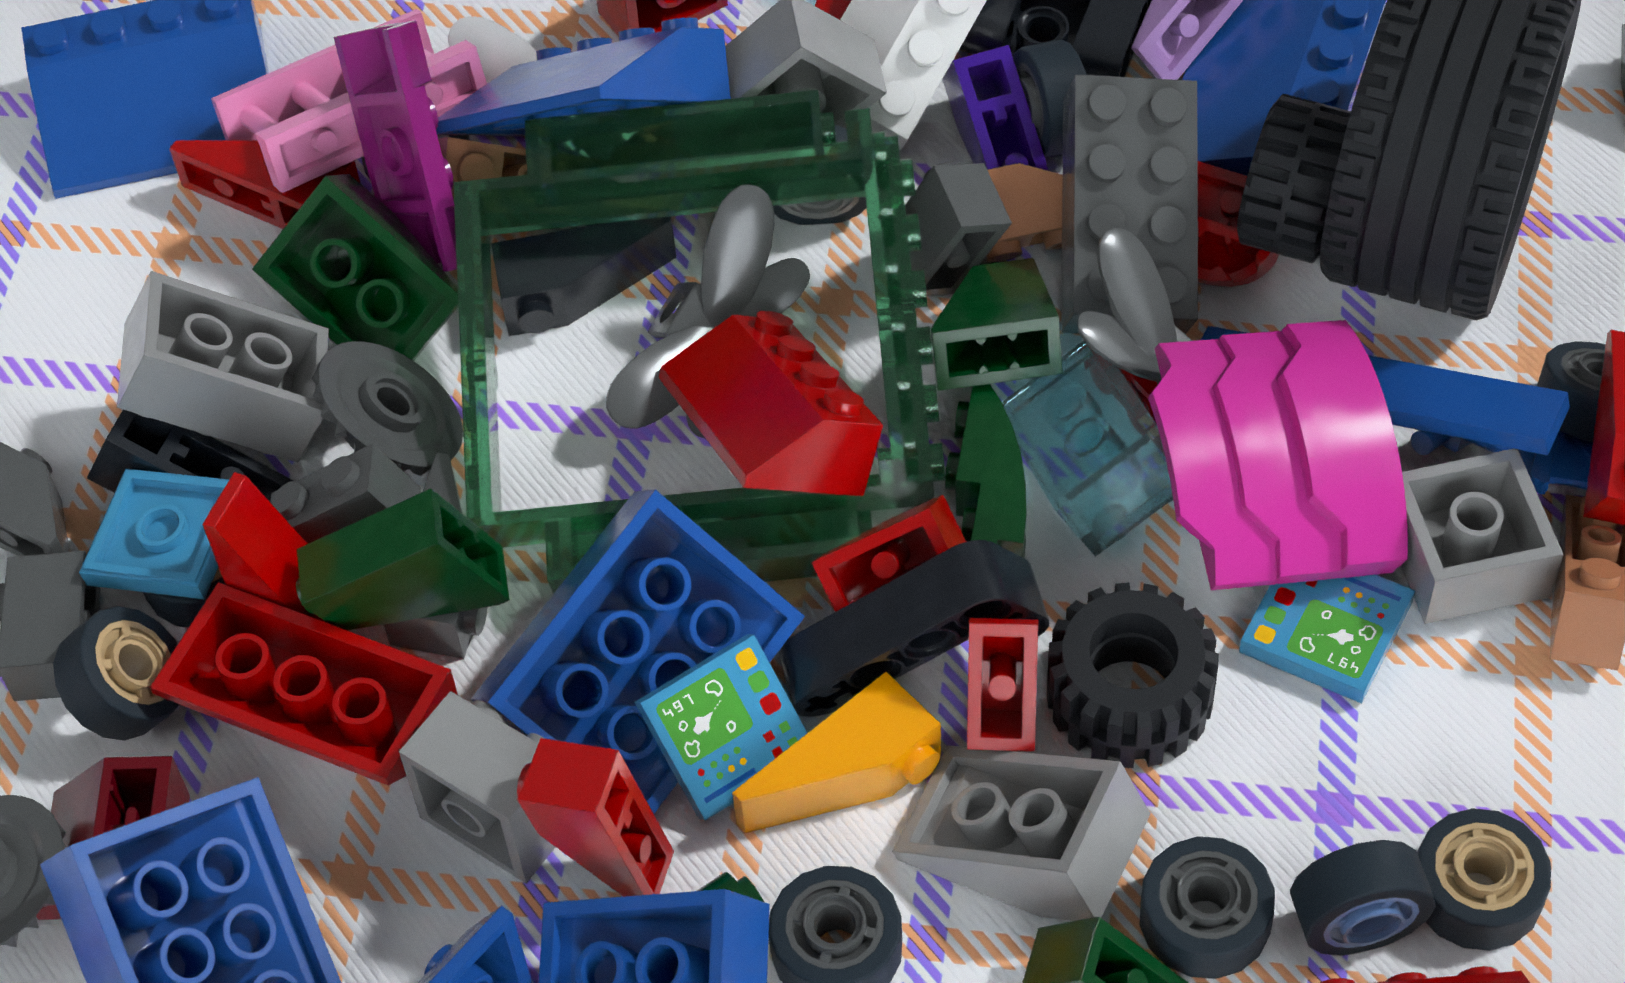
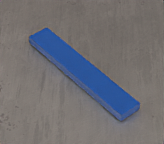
M1208 325L1201 340L1219 339L1221 335L1243 334L1246 332ZM1368 355L1385 397L1392 425L1548 455L1570 408L1568 392Z

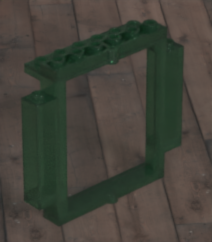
M818 90L525 120L527 175L454 182L466 516L501 544L503 548L545 543L547 581L553 594L628 499L502 511L497 413L498 374L494 344L490 235L716 212L721 201L728 193L738 186L746 184L754 185L764 190L768 194L773 206L866 196L890 442L889 448L877 449L879 474L869 475L864 496L753 488H733L663 496L764 582L818 577L811 562L873 528L871 511L916 507L934 499L933 482L946 481L942 442L929 444L927 423L940 422L936 384L923 385L921 365L933 364L930 326L917 327L915 308L928 306L924 269L911 271L910 252L922 251L918 213L907 215L905 213L904 197L916 196L912 158L900 160L898 136L885 137V131L872 132L870 108L845 111L848 139L846 142H836L833 112L821 113Z

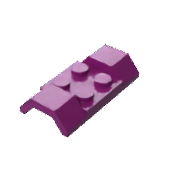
M417 21L388 24L333 37L374 196L400 219L437 263L442 264L443 272L459 269L475 260L476 254L462 200H453L451 192L453 187L452 170L447 160L442 156L436 133L438 127L437 111L432 100L427 97L425 85H422L432 80Z

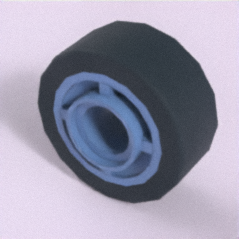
M1377 840L1362 842L1333 851L1312 862L1297 875L1289 890L1308 946L1321 954L1343 956L1390 945L1419 928L1429 919L1435 908L1434 896L1417 851L1404 842Z

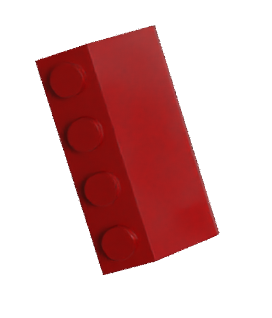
M759 311L756 317L731 315L661 366L659 372L660 381L743 488L864 496L883 424L864 404L863 398L854 393L839 376L838 370L831 367L818 353L816 346L800 333L793 325V320L788 316L773 311Z
M219 582L150 686L152 693L156 696L388 786L406 777L399 754L400 749L450 691L458 695L453 675L449 668Z

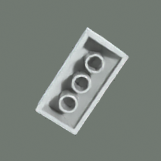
M852 0L841 21L875 40L887 94L848 125L899 154L987 0Z

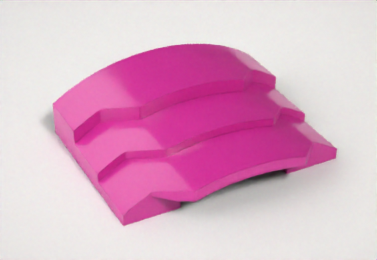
M1346 320L1287 324L1281 331L1221 335L1219 339L1158 343L1154 349L1161 380L1148 397L1155 417L1166 458L1176 521L1200 542L1210 590L1390 574L1408 560L1405 490L1392 421L1372 363L1361 341Z

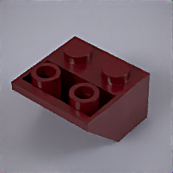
M172 756L108 757L101 759L56 790L53 794L51 813L66 831L63 842L68 847L188 803L190 794ZM56 905L43 907L36 915L38 920L61 919Z

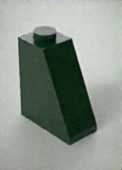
M1034 258L972 266L931 327L937 390H949L1063 374L1059 315Z
M431 488L297 549L299 578L296 581V591L301 604L309 613L316 614L325 622L347 631L497 606L510 600L503 546Z

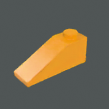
M885 672L732 792L736 825L744 833H749L892 797L909 782L912 785L922 782L937 767L941 757V723L895 679Z

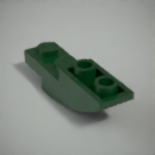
M991 384L972 386L970 402H958L954 438L963 439L960 453L949 452L945 474V489L955 491L956 516L963 517L961 532L966 542L972 540L991 541L1025 558L1026 481L1022 456L1015 432L1004 406Z

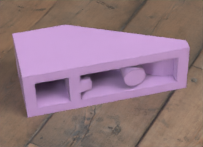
M1152 0L1131 49L1157 79L1178 80L1243 0Z

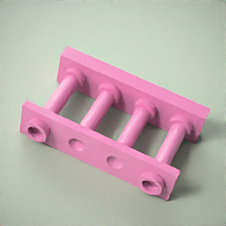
M418 9L376 26L417 21L432 80L422 85H425L427 97L432 100L438 117L487 84L477 48L467 40L434 54L422 13ZM335 45L211 98L225 140H258L273 186L282 193L364 156Z

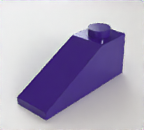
M1009 45L953 60L942 81L959 134L973 164L984 163L988 170L1020 163L1049 171L1035 125L1031 120L1032 116Z

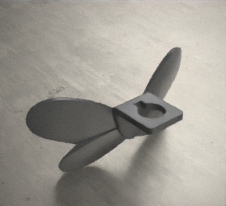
M750 184L740 185L728 193L721 201L713 217L706 240L701 284L697 282L676 284L648 330V333L655 338L663 339L638 354L616 375L610 384L606 396V409L609 416L620 426L631 429L645 427L658 421L679 406L659 379L660 368L663 364L731 315L756 317L759 311H773L782 314L800 298L807 287L810 272L807 265L800 259L787 258L766 267L772 247L775 223L773 204L768 194L761 188ZM686 414L690 430L696 436L705 438Z
M1112 228L1106 231L1099 240L1097 262L1114 316L1094 311H1085L1078 317V332L1094 352L1112 365L1138 377L1159 383L1161 375L1154 348L1158 343L1193 340L1174 325L1171 306L1164 284L1150 254L1142 242L1131 232L1123 228Z

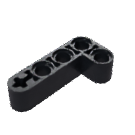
M972 540L960 543L791 636L778 651L795 711L799 716L804 717L830 714L838 710L883 673L887 672L893 679L908 673L969 640V618L1038 620V636H1040L1049 627V619L1031 563L1027 559L991 541Z

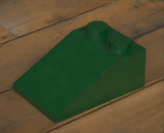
M350 174L325 176L252 268L257 275L311 323L328 328V338L336 345L359 341L374 343L395 350L413 361L416 360L466 298L400 219Z

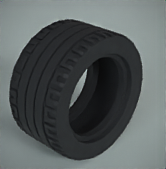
M1387 0L1356 92L1327 207L1320 249V269L1329 281L1350 287L1358 285L1359 290L1381 296H1386L1389 292L1390 298L1410 304H1416L1420 299V306L1444 313L1450 307L1451 314L1476 321L1489 316L1504 279L1541 161L1576 31L1581 0Z

